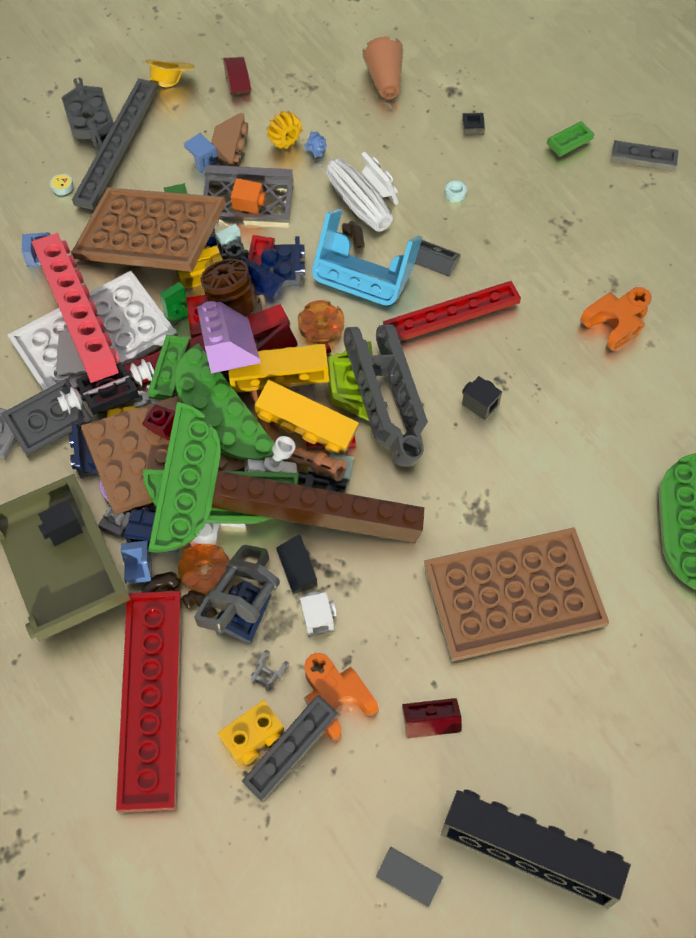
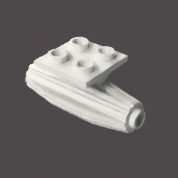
M365 151L361 154L365 162L362 173L341 158L331 160L327 165L326 174L338 195L357 217L375 231L382 232L384 229L386 230L391 225L393 216L382 198L388 197L395 206L399 204L396 197L398 191L392 184L393 178L388 171L385 170L383 172L377 159L374 156L370 158Z

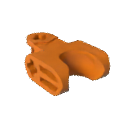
M635 287L618 299L610 292L583 311L580 321L588 328L597 323H606L612 326L614 330L609 334L606 346L610 350L616 351L638 335L644 328L645 323L641 319L647 314V306L652 299L651 293L645 288Z
M323 653L311 654L306 659L305 677L314 690L304 697L307 706L317 695H320L335 710L344 703H353L366 716H372L379 711L375 698L352 667L339 673L331 659ZM317 667L319 670L323 669V673L320 674L318 671L314 672V668ZM337 719L325 731L332 741H336L341 737V725Z

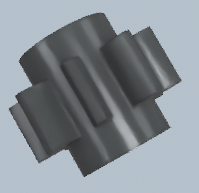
M231 242L226 247L223 246L221 257L223 260L238 259L247 263L249 251L244 250L243 243Z

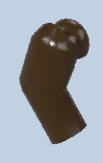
M353 221L343 223L342 233L352 236L354 248L361 249L365 247L362 228Z
M172 571L157 574L140 591L142 593L157 592L166 585L170 590H175L181 584V580Z
M190 590L188 594L182 596V602L186 608H191L194 605L200 607L206 594ZM211 607L205 617L213 618L218 612L215 608Z

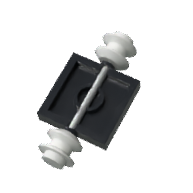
M142 359L139 366L131 363L130 372L127 373L122 363L119 362L116 363L119 373L92 383L88 375L75 379L80 392L70 387V393L64 394L60 391L61 396L57 400L62 411L67 410L69 414H71V408L73 407L81 410L82 400L86 401L90 411L95 415L138 398L139 394L133 382L142 386L144 379H148L151 382L154 369L150 362L146 363Z

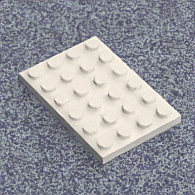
M132 271L89 292L91 298H88V301H94L98 312L95 314V317H101L111 339L112 346H109V348H115L122 365L136 361L161 348L166 334L178 336L176 330ZM59 308L8 334L9 340L43 391L66 378L74 389L78 392L80 391L75 379L87 374L58 376L56 373L58 335L60 331H68Z

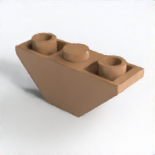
M239 113L215 126L211 143L216 147L218 163L221 166L240 167L241 165L240 152L244 151V136L248 135L249 129L248 123L245 122L244 113Z

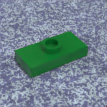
M180 282L160 293L164 316L172 326L188 317L185 289Z

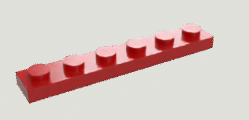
M508 281L385 320L383 325H393L401 342L520 304L521 297L513 282Z

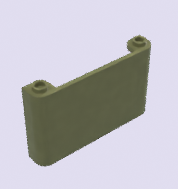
M71 474L0 505V541L29 614V623H26L25 626L31 639L36 637L40 642L131 600L75 474ZM67 500L83 533L54 546L50 538L44 539L38 525L42 524L38 514Z

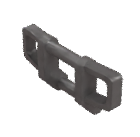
M242 545L226 565V571L215 588L207 593L194 618L198 627L218 632L223 631L236 613L247 622L255 623L257 621L263 604L272 590H276L280 584L279 578L265 568L269 561L267 549L250 545ZM246 556L259 557L257 563L243 561ZM234 576L256 580L262 585L252 604H249L239 596L224 593ZM211 607L225 610L219 619L205 617Z

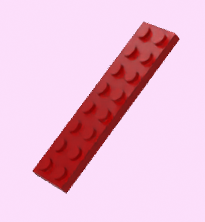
M181 591L128 593L131 600L126 603L116 811L124 813L176 810L182 594Z

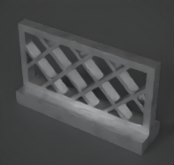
M205 165L206 177L203 195L221 197L227 192L231 196L232 191L230 189L234 187L235 180L238 178L262 183L263 188L266 190L264 192L266 197L271 195L276 200L269 207L266 205L261 206L264 210L259 214L246 211L231 213L228 210L232 206L230 200L226 203L219 219L289 223L294 185L293 169ZM210 185H220L223 189L214 195L210 191ZM278 188L287 189V193L280 198L274 191ZM281 205L285 209V215H275L272 210Z

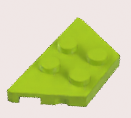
M367 341L370 354L373 356L371 341ZM347 351L329 356L327 362L330 403L369 421Z

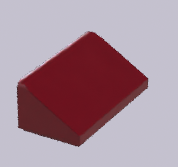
M283 322L256 345L257 351L284 349L287 347H297L298 343L288 323Z
M457 698L402 704L407 738L459 733L462 731V717Z

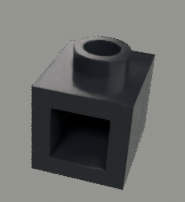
M478 376L473 382H468L463 388L462 405L486 420L500 405L502 391L496 388L491 381L484 380Z
M67 500L38 514L42 521V524L38 525L44 539L50 538L54 546L83 533Z

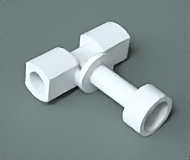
M287 436L277 438L272 447L274 455L265 458V460H245L244 472L297 473L295 462L283 461V459L291 457L294 452V441Z

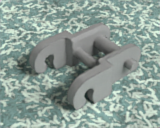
M265 650L257 661V670L255 673H251V682L257 680L266 685L265 690L268 691L270 688H274V682L277 678H282L285 668L289 666V662L285 661L279 671L273 672L264 666L265 658L270 654V651ZM262 670L272 675L270 680L260 676Z

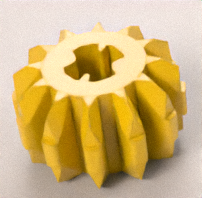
M283 110L279 115L275 114L273 120H269L270 125L266 128L268 139L280 149L283 147L288 149L290 144L295 145V141L300 139L299 134L303 132L300 119L293 112H285Z

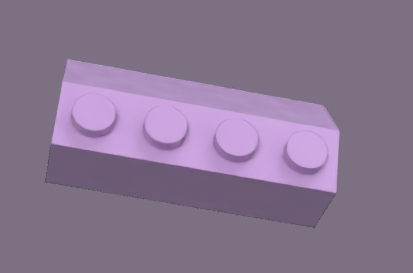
M209 301L197 307L211 374L260 363L247 317L222 302Z

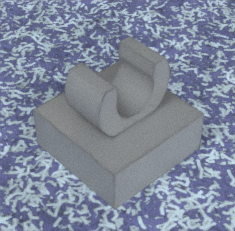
M111 506L108 507L98 524L99 529L122 539L129 522L130 512L125 511L114 515Z

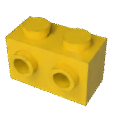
M262 700L217 732L221 743L238 767H240L244 763L249 765L260 756L259 752L267 746L271 748L285 731L284 726L266 701Z

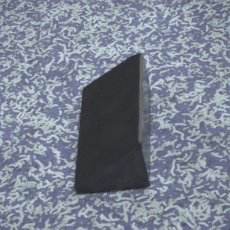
M301 535L294 536L276 548L292 594L318 586L317 577Z

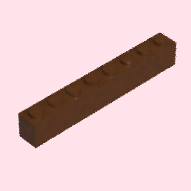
M218 471L211 507L416 543L423 531L425 507L223 471Z

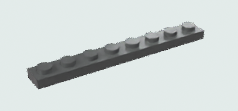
M138 78L73 196L72 202L74 206L91 210L95 209L159 89L157 82Z

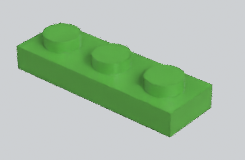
M166 334L148 390L149 398L165 400L175 396L176 368L180 359L189 350L190 338Z

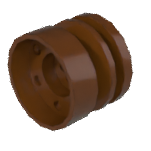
M221 260L208 266L202 272L200 280L208 302H222L243 316L249 315L257 307V294L247 264L242 260Z

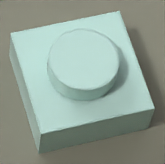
M236 224L216 233L218 248L222 254L223 246L226 247L231 242L242 243L240 229Z

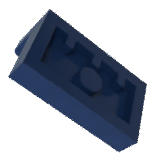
M295 236V244L274 246V286H301V276H305V262H301V258H305V245L300 244V236Z
M72 424L73 433H69L70 446L74 448V454L70 455L72 469H77L80 478L98 476L82 430L79 429L78 424Z
M243 580L236 586L233 585L228 594L239 596L249 604H252L260 588ZM272 594L268 596L260 609V616L255 623L245 621L236 613L223 631L215 632L219 634L226 632L247 644L251 643ZM221 610L216 619H219L225 610Z

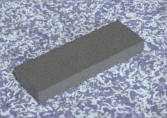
M614 140L611 161L675 171L679 150Z

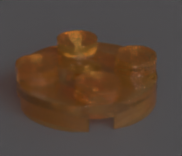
M317 300L308 303L305 309L299 313L298 329L307 343L323 344L341 338L345 324L343 311L338 306L336 308L329 301ZM319 319H322L323 322H327L323 325L316 324L318 323Z
M199 544L184 550L178 564V574L181 583L189 590H195L207 595L209 591L215 588L225 573L226 565L230 560L224 549L218 545ZM205 564L212 567V569L207 570L205 575H202V572L198 570Z

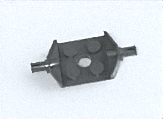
M78 77L79 83L77 78L73 80L76 88L61 97L73 137L77 139H91L94 147L98 148L97 142L99 147H101V136L110 131L113 119L102 87L84 86L82 78ZM88 116H93L91 119H85Z

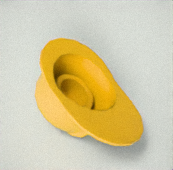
M145 60V63L150 65V81L157 82L158 86L162 87L174 86L179 82L183 70L195 68L194 64L184 62Z

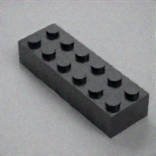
M471 790L456 791L444 822L441 836L607 909L620 901L631 866L630 863L623 861L624 857L613 851H606V853L594 848L595 845L592 842L582 838H577V840L565 836L566 832L554 826L546 828L536 824L537 820L527 814L520 813L519 816L508 811L509 808L495 801H492L491 804L480 799L479 794Z

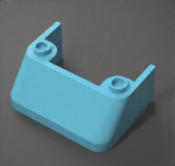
M336 209L327 212L312 267L314 279L322 284L387 306L396 302L413 271L422 237L416 236L408 240L405 254L393 258L390 267L386 268L349 255L351 248L350 239L345 234L337 232L342 210Z

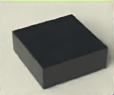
M462 113L463 134H484V114Z

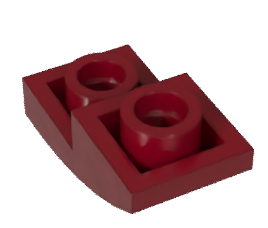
M244 57L223 58L230 95L250 94L251 85Z
M155 404L142 424L153 433L170 441L175 411Z

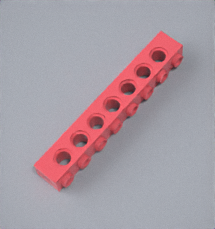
M55 233L32 241L39 263L90 382L92 383L119 373L116 363L120 362L115 348H109V346H112L108 332H102L105 327L101 317H95V314L98 313L93 300L88 301V298H91L86 284L81 285L84 281L80 270H74L77 268L73 255L68 256L71 252L66 240L61 241L59 234Z

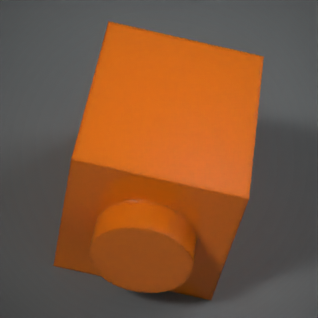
M236 178L230 197L232 207L235 210L259 214L260 207L264 206L266 202V193L263 192L262 183Z

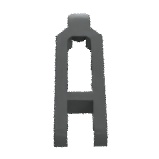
M393 325L378 326L376 341L381 355L371 356L367 342L363 339L360 329L358 327H346L344 331V345L374 438L390 448L393 460L397 465L403 467L414 466L424 451L421 432L428 421L396 329ZM376 376L389 377L407 430L405 435H402L400 428L391 423L387 411L388 404L384 402L380 390L381 383L377 381Z

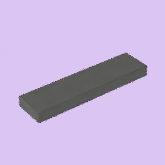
M317 695L242 780L243 784L260 801L264 802L340 714L320 695Z

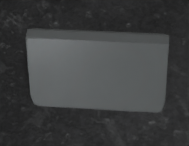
M421 240L415 263L449 276L461 255Z
M393 847L389 848L376 875L378 879L428 908L443 879L442 875Z

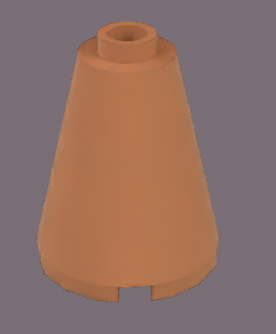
M387 36L375 38L367 43L366 49L363 48V59L380 96L386 99H393L400 92L403 46L399 39L393 41Z

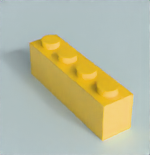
M325 344L258 351L259 364L228 370L230 385L236 393L263 390L268 380L283 387L329 382Z
M270 380L267 381L255 404V413L258 414L257 416L261 420L269 423L274 421L280 424V428L289 433L297 432L303 435L302 438L312 444L320 443L325 446L328 452L335 455L339 453L345 455L358 429L359 422Z

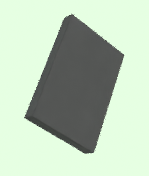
M67 378L1 413L27 457L72 433V424H78L79 428H81V425L92 422V418L84 405H82L81 410L77 407L71 408V414L67 410L62 411L57 398L61 396L60 391L64 394L70 393L72 385Z

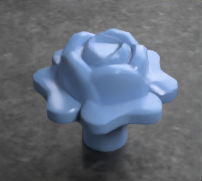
M316 131L310 132V136L304 146L305 150L311 151L314 157H322L327 144L326 139Z

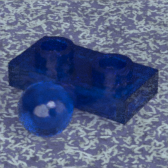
M271 248L264 250L261 254V266L243 257L242 261L247 264L254 288L275 299L285 281L283 277L269 270L270 267L275 266L279 261L277 251Z

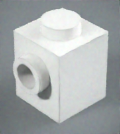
M311 592L306 594L305 597L300 598L308 637L333 632V617L337 616L334 601H328L327 593Z

